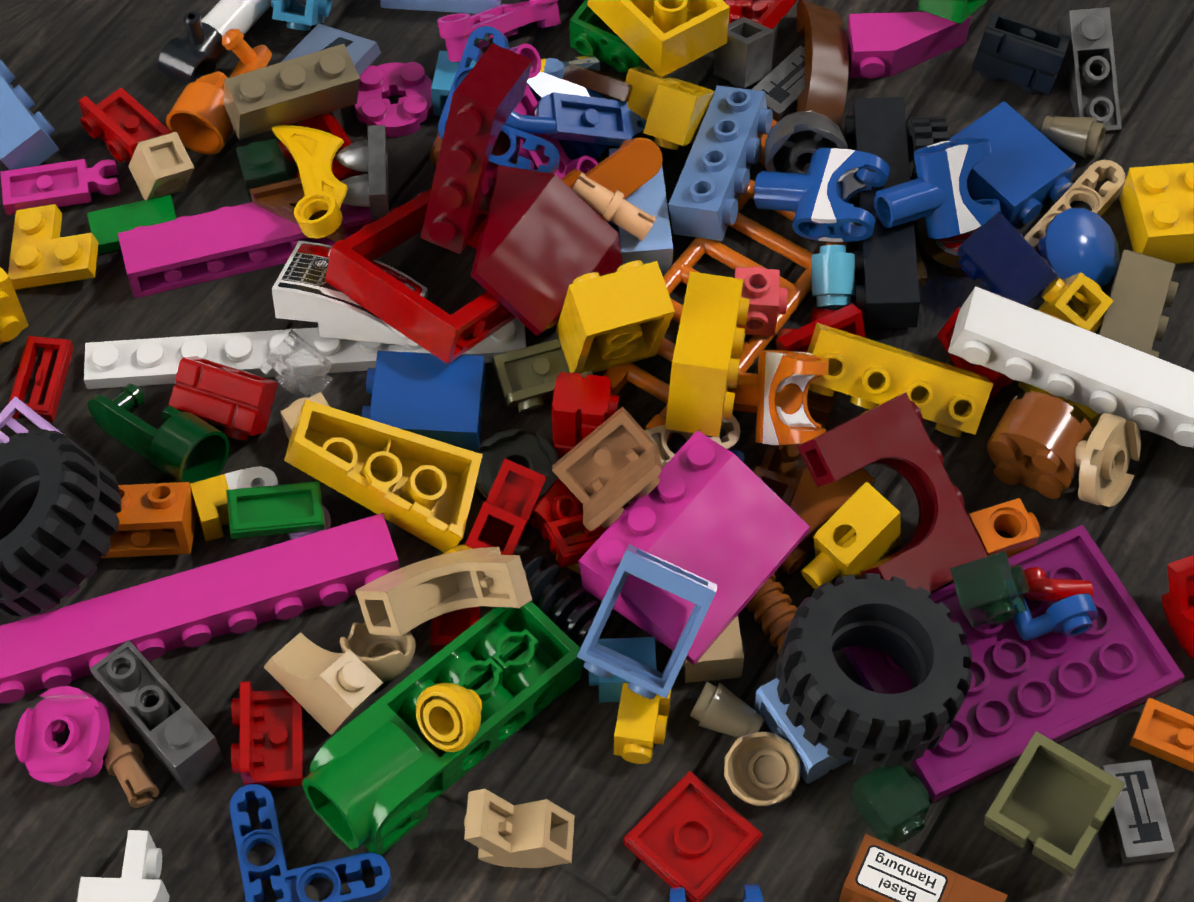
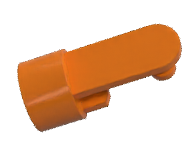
M229 29L222 37V45L227 50H232L240 59L229 78L266 67L272 57V52L266 45H259L252 49L243 39L244 35L239 29ZM220 71L204 75L195 82L187 84L166 118L168 129L178 133L183 145L202 154L211 155L219 153L234 130L224 106L223 85L224 79L227 77Z
M647 138L628 139L620 145L617 151L587 172L585 176L613 193L616 190L624 194L623 199H625L659 172L663 161L662 152L653 141ZM575 168L561 178V180L572 188L582 171Z

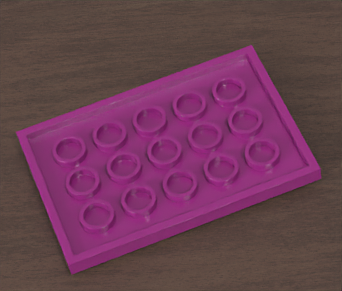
M1083 525L931 593L930 599L937 605L942 602L952 612L951 622H959L967 638L963 645H968L971 649L973 664L969 670L973 676L965 700L942 741L934 749L926 750L923 757L910 762L930 798L935 802L1017 763L1036 731L1059 743L1147 701L1148 698H1153L1181 685L1185 676ZM1031 567L1043 569L1046 573V578L1089 580L1093 585L1092 599L1098 611V616L1092 621L1093 627L1083 634L1067 637L1064 632L1056 633L1053 631L1033 640L1025 641L1018 635L1002 595V590L1012 585H1019L1021 588L1023 584L1021 583L1020 576L1024 570ZM1024 596L1032 618L1046 614L1047 609L1056 603L1031 601ZM864 646L842 648L866 689L883 694H897L913 689L912 682L905 669L886 653Z

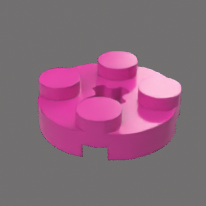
M395 62L378 66L370 65L359 76L357 104L354 105V110L358 121L363 126L364 122L368 126L385 125L386 137H403L418 131L420 123L425 121L428 116L429 120L433 116L432 81L425 74L424 67L416 62ZM393 95L402 96L397 104H391L390 100L386 98Z
M59 686L47 690L40 695L44 699L34 709L27 708L18 723L15 735V750L19 761L26 764L28 771L31 772L29 774L34 779L54 786H68L79 782L83 778L94 777L102 769L103 757L109 744L110 711L107 705L98 701L91 694L75 687ZM68 724L70 734L66 743L62 745L55 742L56 735L63 733L65 726Z

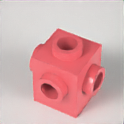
M736 267L734 278L744 279L741 297L750 299L746 326L737 325V327L744 328L745 335L775 336L778 314H786L788 296L787 288H779L780 270L762 267Z

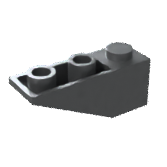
M1110 7L1069 10L1057 21V29L1059 35L1070 38L1062 61V68L1075 117H1096L1097 122L1106 124V131L1121 130Z
M130 640L90 668L93 676L153 754L185 791H188L225 762L215 736Z

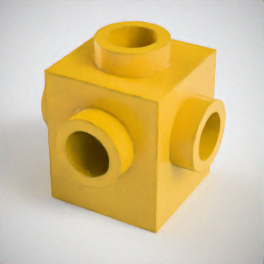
M1080 272L1063 280L1058 277L1052 281L1043 291L1041 297L1045 301L1037 311L1094 333L1101 326L1104 319L1102 315L1113 303V300L1102 291L1101 287L1094 280Z

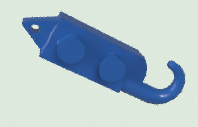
M552 92L542 97L537 103L535 116L518 114L513 110L505 123L512 128L526 133L549 135L550 139L620 147L624 141L644 132L647 121L630 110L626 101Z

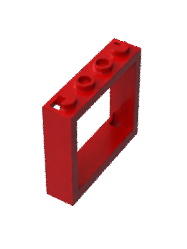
M431 189L426 192H420L414 199L404 205L393 208L387 215L377 221L366 224L360 231L348 238L337 241L328 253L329 263L325 282L446 364H449L516 317L488 291L450 315L372 263L373 260L422 231ZM488 215L468 243V245L476 250L480 233L486 228Z

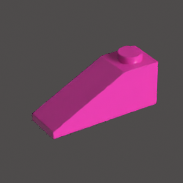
M928 12L849 14L846 31L849 78L874 79L878 77H891L965 44L971 16L962 24Z

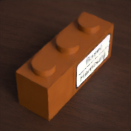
M865 834L843 885L839 902H1005L1008 895Z

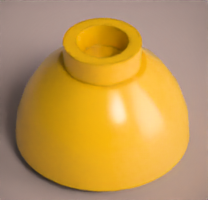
M440 683L426 688L419 695L416 702L417 723L423 735L435 747L447 752L460 751L473 741L479 731L482 701L475 691L454 683Z

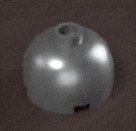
M799 111L785 116L771 129L765 140L764 164L767 172L807 174L812 155L816 150L820 148L848 149V146L839 126L830 118L813 111Z

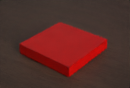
M689 771L623 838V844L672 888L684 887L687 902H704L762 841L763 834Z

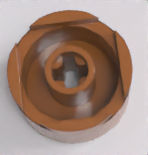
M1027 392L1019 400H1017L1016 396L1010 402L987 443L989 457L996 465L993 471L994 475L1008 485L1020 483L1038 491L1047 498L1058 499L1062 492L1070 486L1080 468L1075 463V450L1081 440L1088 441L1093 431L1090 423L1084 418L1080 424L1070 415L1073 407L1054 396L1039 392Z

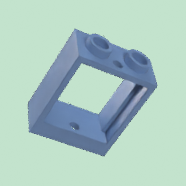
M629 544L577 657L585 661L583 666L587 670L598 676L610 678L614 674L630 681L628 688L641 696L655 699L657 694L667 699L717 592V584ZM628 574H632L695 604L663 673L597 643Z

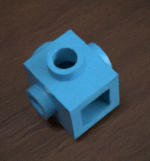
M271 0L273 8L272 19L286 21L287 28L310 31L312 25L324 23V17L329 16L332 0H306V6L302 3V0Z

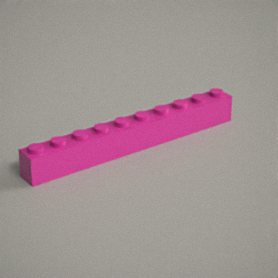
M381 513L1 625L0 703H12L23 698L25 694L44 688L52 689L59 686H67L74 679L91 675V667L128 640L147 661H152L160 658L167 651L184 646H202L214 637L231 632L245 633L254 629L258 624L277 618L281 620L292 619L300 615L304 610L320 605H338L347 600L348 597L357 595L355 590L383 575L400 569L399 560L384 515Z

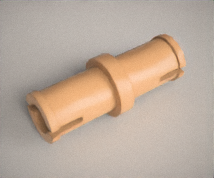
M582 172L571 188L597 214L601 215L607 223L611 221L637 237L640 241L644 240L656 220L655 216L649 215L623 199L624 194L616 190L613 193L585 176Z

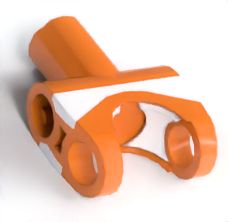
M761 350L758 355V374L739 372L737 388H728L727 392L735 393L733 411L756 414V442L769 445L802 444L826 432V429L821 428V424L816 423L810 416L807 407V394L813 380L828 374V359L805 352Z

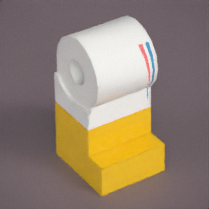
M262 466L251 467L190 484L206 542L224 537L222 526L229 524L226 490L278 485V479L273 471Z

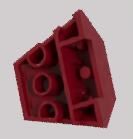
M499 165L494 169L492 178L495 181L492 197L487 201L486 210L489 214L486 228L480 233L471 277L531 332L538 336L558 324L570 284H573L576 278L592 272H597L600 276L617 272V268L623 265L619 233L556 174Z

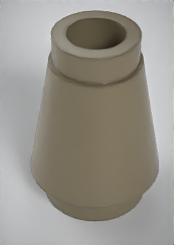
M1046 116L1041 133L1054 145L1083 158H1087L1088 155L1097 157L1103 145L1106 124L1097 122L1096 117Z
M708 682L703 687L690 713V717L700 721L698 726L737 738L758 732L765 718L756 713V710L719 683L716 687Z

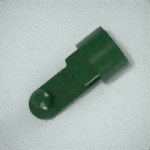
M127 384L121 389V394L112 401L100 394L88 401V409L92 418L104 432L149 460L153 470L173 483L189 482L191 484L219 476L226 464L230 447L227 436L190 412H180L170 405L163 410L162 419L164 424L157 430L130 413L128 410L132 407L138 408L144 403V393L137 385Z

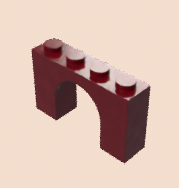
M491 44L453 92L420 236L421 239L461 254L489 214L486 210V205L493 195L495 181L492 178L494 169L499 165L488 160L504 123L524 97L533 59Z
M906 392L798 445L797 448L817 488L835 482L870 464L883 465L894 469L908 481L914 490L919 507L918 525L913 537L902 549L860 571L861 576L864 573L880 574V579L891 580L892 576L905 579V585L915 590L920 586L928 592H932L990 559L964 509L965 502L960 490L951 483L943 467L944 459L941 451L930 441L922 425L923 417L920 409L914 402L910 401Z

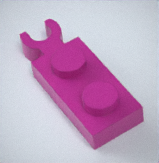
M85 159L0 171L3 206L7 215L16 214V210L52 204H56L57 207L89 203L91 202V192L98 191L104 195H114L120 192L117 177L104 179L107 176L118 175L116 162L111 159L102 160L91 168L87 167Z

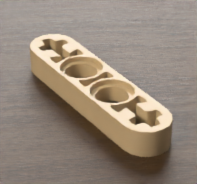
M1111 160L1096 161L1076 180L1015 248L1012 258V269L1020 279L1030 282L1040 281L1052 271L1047 259L1042 255L1039 261L1035 260L1031 264L1026 262L1025 259L1030 260L1035 256L1039 249V240L1042 236L1046 235L1045 230L1056 215L1071 208V202H1086L1091 207V212L1101 217L1122 191L1125 182L1123 168ZM1105 178L1109 179L1110 181L1105 182L1097 193L1095 191L1097 181H1103Z

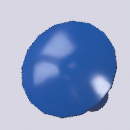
M1069 208L1056 215L1047 227L1046 235L1042 236L1039 240L1040 254L1047 259L1054 274L1062 280L1082 272L1102 287L1108 284L1117 272L1120 257L1117 239L1110 225L1098 214L1087 209Z

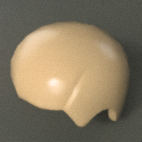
M365 622L362 624L353 623L348 638L340 637L339 641L342 653L350 649L383 683L395 679L406 670L413 659L416 648L415 639L411 631L402 636L369 634Z
M751 733L735 740L726 754L724 777L733 794L745 803L755 806H770L786 800L795 791L800 780V759L791 743L775 733Z

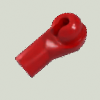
M1039 567L1028 568L1020 576L1021 583L1023 584L1020 589L1023 595L1031 601L1058 602L1077 594H1090L1093 597V585L1089 580L1046 578L1045 571Z

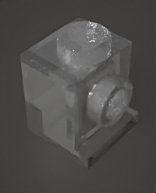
M292 329L260 367V370L266 375L273 368L279 373L275 377L276 380L295 395L299 390L306 396L309 394L313 396L319 392L322 393L333 379L327 374L333 363Z

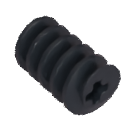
M546 555L539 556L523 567L532 596L531 602L581 648L600 604L594 600L583 607L582 603L587 596V592L580 588L570 595L569 591L574 584V580L567 576L556 582L561 568L554 564L543 570L547 558ZM611 614L608 617V620L601 632L599 639L605 634V632L607 631V629L613 621V616Z

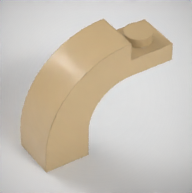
M499 547L468 549L432 557L392 571L355 590L369 634L402 636L432 618L459 609L478 606L520 608L532 601L520 555H501Z

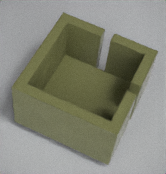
M1036 731L986 813L984 826L1022 849L1027 841L1033 843L1032 855L1072 878L1093 842L1097 831L1099 832L1119 798L1125 783Z

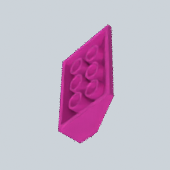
M698 430L662 468V472L658 476L660 478L659 484L642 498L637 496L624 510L622 515L610 525L579 560L583 588L601 601L605 597L629 544L717 584V592L685 658L693 665L698 662L810 532V526L734 453ZM628 574L613 609L668 648L674 650L695 604L632 574Z

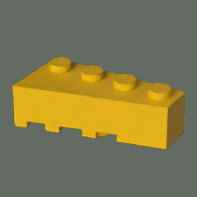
M305 399L295 419L284 461L374 513H383L386 520L440 551L445 552L449 548L457 546L463 538L483 454Z

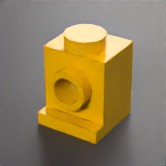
M623 683L614 733V755L622 756L624 760L631 763L647 764L652 761L654 744L664 745L667 718L670 710L671 690L667 699L657 694L655 699H649L629 689V683Z

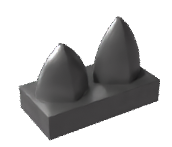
M385 125L368 126V140L357 141L346 146L335 155V159L349 169L368 172V174L357 175L340 181L348 187L343 203L358 207H370L372 221H377L389 213L388 152Z

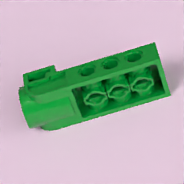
M531 601L520 608H493L339 730L321 747L311 762L310 774L302 782L304 792L313 811L349 849L353 850L363 845L369 852L378 855L384 854L427 818L428 807L437 797L581 679L583 660L577 657L581 648ZM440 683H454L466 689H471L479 695L482 701L480 728L473 741L464 749L457 752L443 751L432 745L421 732L416 719V702L419 695L428 687Z

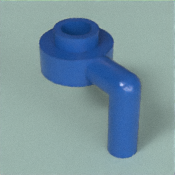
M1012 585L1002 590V595L1018 635L1025 641L1033 640L1053 631L1056 633L1064 632L1067 637L1083 634L1093 627L1092 621L1098 616V611L1091 595L1077 594L1054 603L1047 609L1046 614L1032 618L1019 585Z

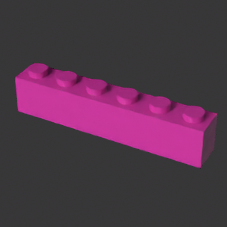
M252 202L233 207H221L215 211L194 216H182L172 221L150 226H139L132 230L118 233L127 276L135 299L287 263L298 241L330 246L336 243L326 237L318 239L309 238L303 234L298 224ZM342 203L340 211L342 213V224L346 238L360 231L366 224L375 222L371 219L370 207H358Z

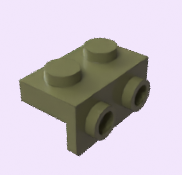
M559 339L496 355L492 358L506 409L518 407L519 413H526L544 407V400L553 398L556 376L560 372H570ZM592 370L580 374L583 378H586L588 374L594 375V372Z

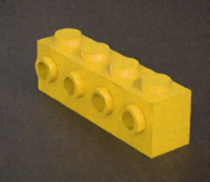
M820 323L816 324L807 353L826 358L829 361L828 374L813 380L809 390L833 397L835 391L851 395V403L866 409H872L877 404L880 405L907 392L910 401L914 402L920 409L923 419L936 422V430L955 437H960L962 431L976 434L993 387V383L986 376Z

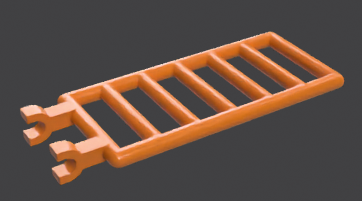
M750 179L746 194H740L736 221L733 225L728 226L806 269L794 284L780 276L779 288H787L788 296L786 314H778L776 335L812 290L811 255L813 253L739 213L750 198L754 199L755 181ZM774 210L792 221L794 220L796 212ZM696 237L664 274L663 279L669 295L680 282L687 285L690 271L698 272L693 269V266L704 253L734 270L736 267H765L717 240ZM827 242L826 245L847 246L849 242ZM671 299L675 310L672 319L680 323L683 305ZM753 335L748 342L744 341L739 372L746 373L757 359L759 351L764 350L774 336ZM663 338L657 354L672 362L676 344ZM633 363L609 368L603 375L608 376L611 381V395H617L629 381L668 405L670 385ZM667 405L660 414L655 415L646 425V430L665 425ZM673 433L668 434L666 440L667 443L669 442Z

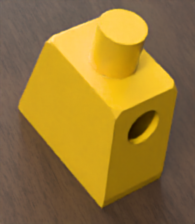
M868 482L864 483L815 533L813 537L815 558L801 570L802 576L814 589L824 583L831 582L835 577L854 575L856 580L861 579L860 571L886 558L901 545L900 511Z

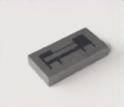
M800 45L751 89L765 91L767 109L772 110L773 119L776 122H779L797 107V97L805 89V48Z
M1151 760L1103 765L1102 770L1125 783L1119 798L1110 811L1123 864L1171 858L1175 850Z

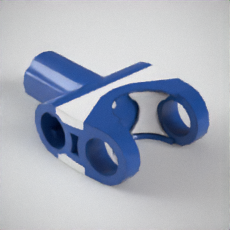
M964 138L943 141L914 151L917 179L876 192L874 208L881 224L886 228H892L924 217L927 237L942 239L975 230L998 218L1001 215L999 200L990 198L974 201L967 190V179L971 169L975 164L982 161L984 156L992 152L990 139Z
M820 148L813 153L807 174L767 171L758 173L754 185L755 206L757 209L796 212L792 228L795 233L809 240L827 242L865 240L873 234L876 219L868 211L854 207V204L847 203V201L858 192L872 190V187L885 185L889 177L890 167L882 158L871 153L851 149ZM865 168L875 170L876 172L869 171ZM853 222L859 223L863 226L854 225Z

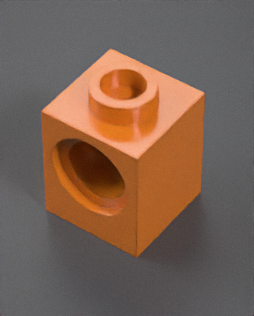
M1020 498L968 515L990 559L978 566L980 571L1036 546L1040 538V526L1037 518L1032 512L1027 513ZM997 531H1005L1011 534L1013 538H1004Z

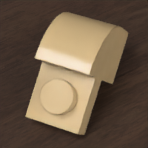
M486 789L470 791L468 793L467 813L464 819V840L479 847L478 859L498 866L544 868L572 863L575 816L547 799L512 805Z

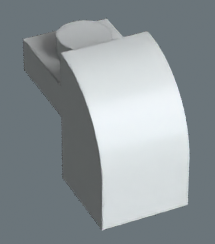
M128 830L121 878L81 877L77 902H169L170 896L163 881L159 880L162 869V851L160 848H156L149 831Z

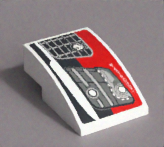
M298 241L272 287L276 318L318 322L320 337L395 345L406 344L408 337L325 282L329 263L328 253L332 246ZM377 260L372 261L373 264L427 299L428 289L422 284L387 264Z

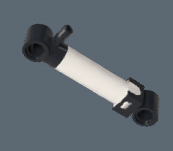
M220 0L202 20L198 12H187L184 15L187 35L183 39L179 37L173 38L164 46L159 56L158 70L161 74L185 87L204 75L214 73L216 63L229 51L222 45V37L229 29H239L244 35L271 7V0Z

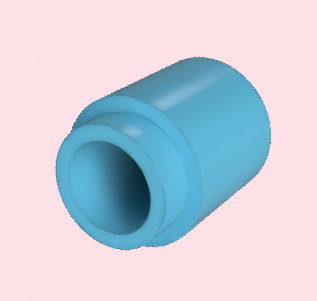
M844 245L820 246V253L811 255L812 297L816 298V308L841 309L850 305L851 297H855V254L846 253V246Z

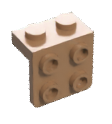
M621 407L552 465V471L583 504V524L589 531H593L599 525L606 528L613 524L624 512L622 506L635 495L642 498L649 494L660 482L658 476L662 472L658 445L631 415Z

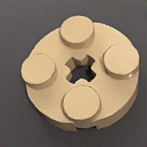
M1103 413L1088 441L1081 440L1075 450V463L1077 467H1080L1078 497L1081 501L1112 507L1124 497L1134 478V475L1126 473L1130 459L1139 461L1141 451L1140 430L1135 422L1126 420L1121 416Z

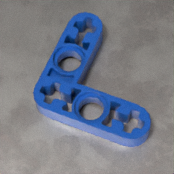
M479 27L468 38L439 120L438 132L442 140L453 92L471 71L472 67H470L472 60L478 62L484 54V51L478 48L480 40L488 41L490 35H493V43L509 50L508 39L494 27ZM503 125L501 131L509 136L510 148L501 156H494L491 153L488 161L507 167L555 173L559 166L560 155L554 144L535 135ZM520 138L526 139L522 148L538 152L541 146H544V155L550 157L548 165L540 164L538 169L534 170V162L519 155L518 164H513L512 161L519 152Z
M248 784L239 788L233 794L230 800V814L246 902H263L265 900L261 880L269 878L271 879L275 896L283 898L276 902H377L389 893L392 886L390 868L387 861L381 855L373 852L355 854L288 870L277 808L271 792L264 786ZM251 800H257L261 807L258 814L262 829L254 831L248 813L244 812L248 809V802ZM260 843H267L275 848L273 860L264 866H256L248 861L250 850ZM366 868H372L374 875H380L375 878V886L371 888H365L363 881H355L363 877L362 870ZM344 872L347 881L350 882L347 883L350 893L343 895V887L338 875ZM316 878L329 879L334 885L332 894L323 901H314L306 896L308 884Z

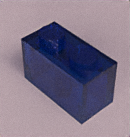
M1000 211L959 246L957 252L961 257L958 264L968 277L973 281L980 278L990 289L989 292L1024 306H1028L1058 277L1056 272Z

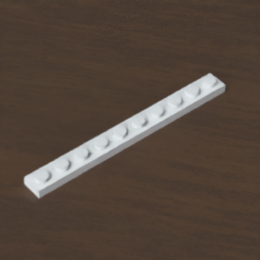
M515 318L462 355L484 356L485 363L492 362L493 356L526 348L525 326ZM319 327L85 343L84 382L87 389L125 387L129 383L137 386L176 383L175 378L180 360L183 357L198 356L264 378L368 371V368L376 367L377 351L430 352L409 338L405 345L320 337Z

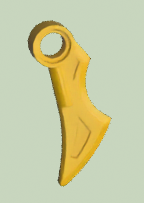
M293 125L272 126L271 129L274 135L290 151L299 170L305 196L296 204L294 216L303 234L309 238L316 239L332 234L342 223L340 207L348 190L346 184L335 178L331 168L336 152L344 143L343 139L328 132L309 127ZM321 210H328L324 216L315 220H308L312 214Z

